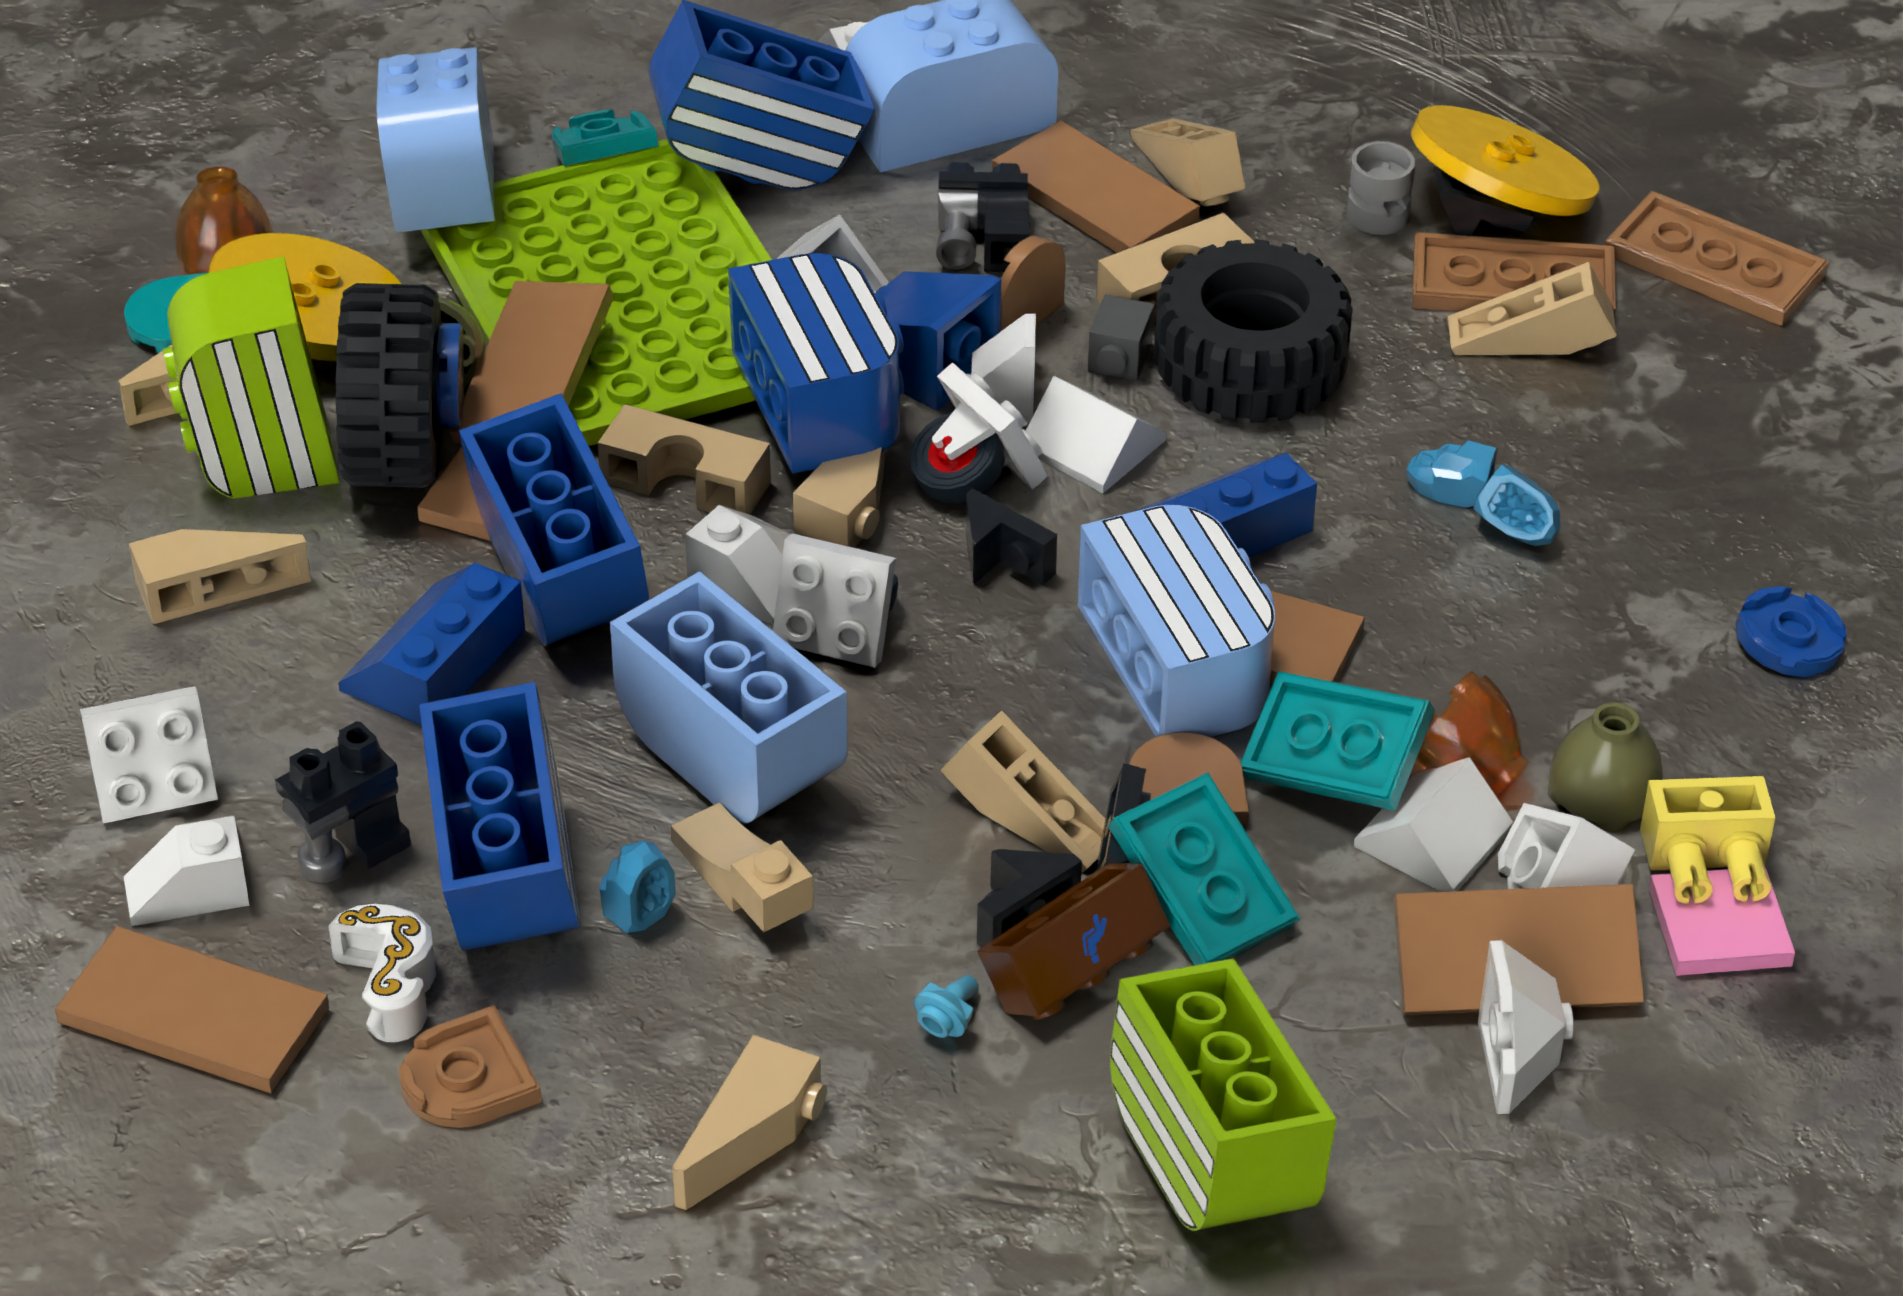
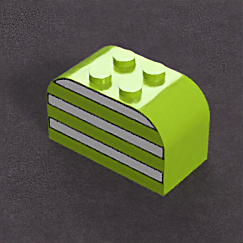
M284 256L206 273L185 283L175 293L168 307L167 318L172 347L164 348L163 354L170 380L177 379L176 381L168 382L175 414L180 413L182 420H188L180 422L187 453H198L200 464L208 483L219 493L233 499L340 483L327 416Z
M1235 959L1120 979L1110 1050V1069L1115 1100L1129 1135L1182 1224L1190 1230H1200L1317 1205L1322 1198L1325 1188L1337 1119Z

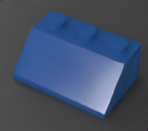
M1287 453L1251 463L1138 510L1160 505H1182L1206 512L1222 524L1236 547L1243 548L1249 558L1313 531L1317 482Z
M473 563L433 584L338 682L339 691L422 726L419 704L463 696L525 630L521 581L478 563Z

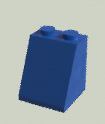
M904 271L886 286H882L877 290L884 298L890 322L896 321L901 329L903 352L899 353V368L904 382L903 394L937 411L950 400L937 376L952 362L965 374H972V353L1000 333L1001 279L994 275Z

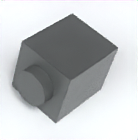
M1111 295L1104 296L1089 331V372L1138 380L1152 345L1153 303Z

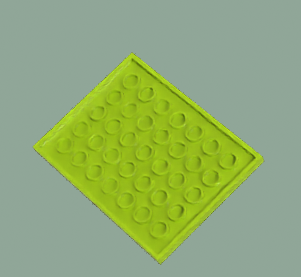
M668 139L658 141L659 146L567 166L561 165L494 182L495 221L421 230L461 304L479 324L486 347L515 281L610 285L614 295L613 301L569 404V409L588 446L598 444L624 404L686 420L755 401L732 354L728 268L772 259L715 171H708L698 164L679 156L670 146Z

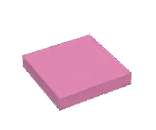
M1710 870L1707 873L1713 886L1711 896L1704 902L1694 903L1692 891L1688 889L1690 900L1689 904H1685L1675 898L1671 874L1651 875L1649 892L1676 976L1792 967L1795 950L1772 884L1770 893L1759 901L1752 900L1750 889L1746 887L1748 893L1747 902L1740 901L1733 894L1729 870Z

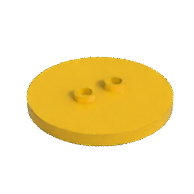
M1429 106L1423 108L1418 113L1411 129V136L1416 147L1438 168L1477 191L1517 207L1550 215H1579L1591 209L1600 190L1595 175L1568 151L1539 134L1493 115L1455 106Z
M288 233L256 234L231 241L215 253L208 271L210 273L284 256L311 359L337 361L338 320L344 290L356 283L402 284L381 264L356 250L328 240Z

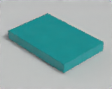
M1278 671L1240 763L1243 777L1248 780L1396 811L1434 716L1435 708L1428 700Z
M1208 772L1114 817L1108 825V828L1130 863L1143 865L1171 929L1194 965L1231 959L1294 927L1301 919Z

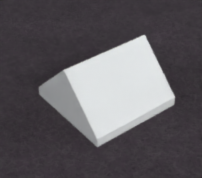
M1053 376L1026 429L1043 451L1038 456L1040 461L1102 494L1164 443L1167 433L1056 376Z
M1468 757L1416 772L1407 781L1396 811L1382 808L1356 836L1354 847L1441 892L1459 891L1506 838L1513 825V821L1471 758Z

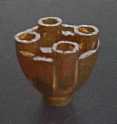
M218 166L199 172L196 177L197 185L190 192L179 212L174 234L177 258L184 264V271L189 275L208 272L213 256L227 243L250 235L273 233L265 208L259 199L238 181L237 172L231 168Z
M1471 671L1449 693V696L1452 698L1447 705L1449 707L1440 716L1434 713L1415 762L1427 770L1470 757L1489 787L1500 795L1516 781L1529 766L1530 762L1522 755L1519 727L1510 703L1489 676L1485 675L1480 678Z

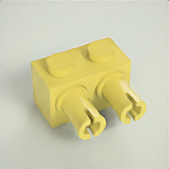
M1764 776L1648 781L1640 830L1650 871L1670 870L1675 898L1679 902L1689 904L1690 896L1688 889L1692 891L1694 903L1704 902L1711 896L1713 886L1709 880L1706 868H1728L1733 885V894L1737 900L1747 902L1748 893L1746 887L1750 889L1753 901L1764 899L1770 893L1771 883L1764 866H1766L1776 817Z

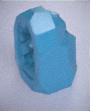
M1467 440L1463 445L1444 444L1437 450L1419 451L1409 462L1407 478L1411 486L1419 494L1436 502L1463 508L1475 505L1479 494L1495 473L1498 448Z
M1501 465L1479 494L1473 508L1485 520L1507 535L1534 546L1553 543L1561 530L1560 509L1551 494L1510 465Z
M640 840L638 843L623 845L619 856L610 862L608 873L602 878L599 889L603 915L625 933L645 930L666 915L676 895L675 872L654 843Z

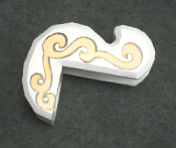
M359 905L339 913L328 926L333 959L341 964L373 968L362 994L363 1000L372 1008L366 1022L367 1029L377 1039L384 1042H399L415 1036L423 1028L428 1017L425 992L430 989L436 978L431 927L418 913L394 905Z

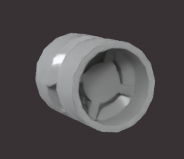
M1376 141L1366 143L1354 151L1351 159L1350 188L1347 201V219L1352 226L1362 232L1373 235L1392 234L1405 228L1410 218L1411 189L1413 188L1415 158L1408 149L1392 142Z

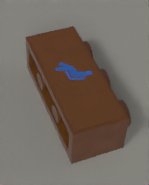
M1108 863L977 950V953L1005 1013L1032 1016L1033 1019H1043L1060 1011L1066 1005L1064 999L1076 990L1090 988L1104 981L1110 975L1108 969L1120 960L1131 959L1148 951L1153 946L1151 939L1169 928L1170 924L1142 864Z

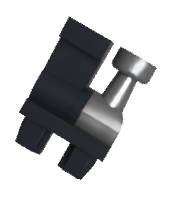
M951 162L948 165L947 171H939L938 227L939 230L944 232L938 237L936 257L943 266L955 270L970 266L976 258V241L968 231L985 232L984 272L1006 271L1010 263L1006 262L1004 258L995 255L993 251L1000 247L1013 248L1022 240L1030 237L1028 173H1021L1018 164L1000 163L994 167V172H974V167L968 162Z
M356 721L339 730L337 737L338 746L325 753H322L317 748H305L290 756V772L275 779L277 793L282 798H285L281 806L282 810L304 833L306 842L301 845L298 851L300 873L306 880L313 883H328L336 880L344 873L346 860L341 843L367 869L376 866L412 845L409 829L400 821L396 799V794L399 792L396 779L398 777L397 763L380 748L377 737L362 722ZM334 828H335L336 838H337L339 841H337L336 839L332 838V829H334Z

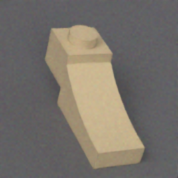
M720 802L671 825V841L732 912L743 908L763 932L813 909V875L781 840L773 844L763 841L736 820Z

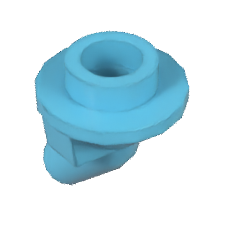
M964 975L948 984L944 989L930 982L918 993L913 1001L914 1008L918 1013L917 1020L919 1024L930 1034L940 1038H945L947 1035L952 1037L962 1036L967 1029L974 1009L966 1002L975 997L979 990L976 979L972 976Z

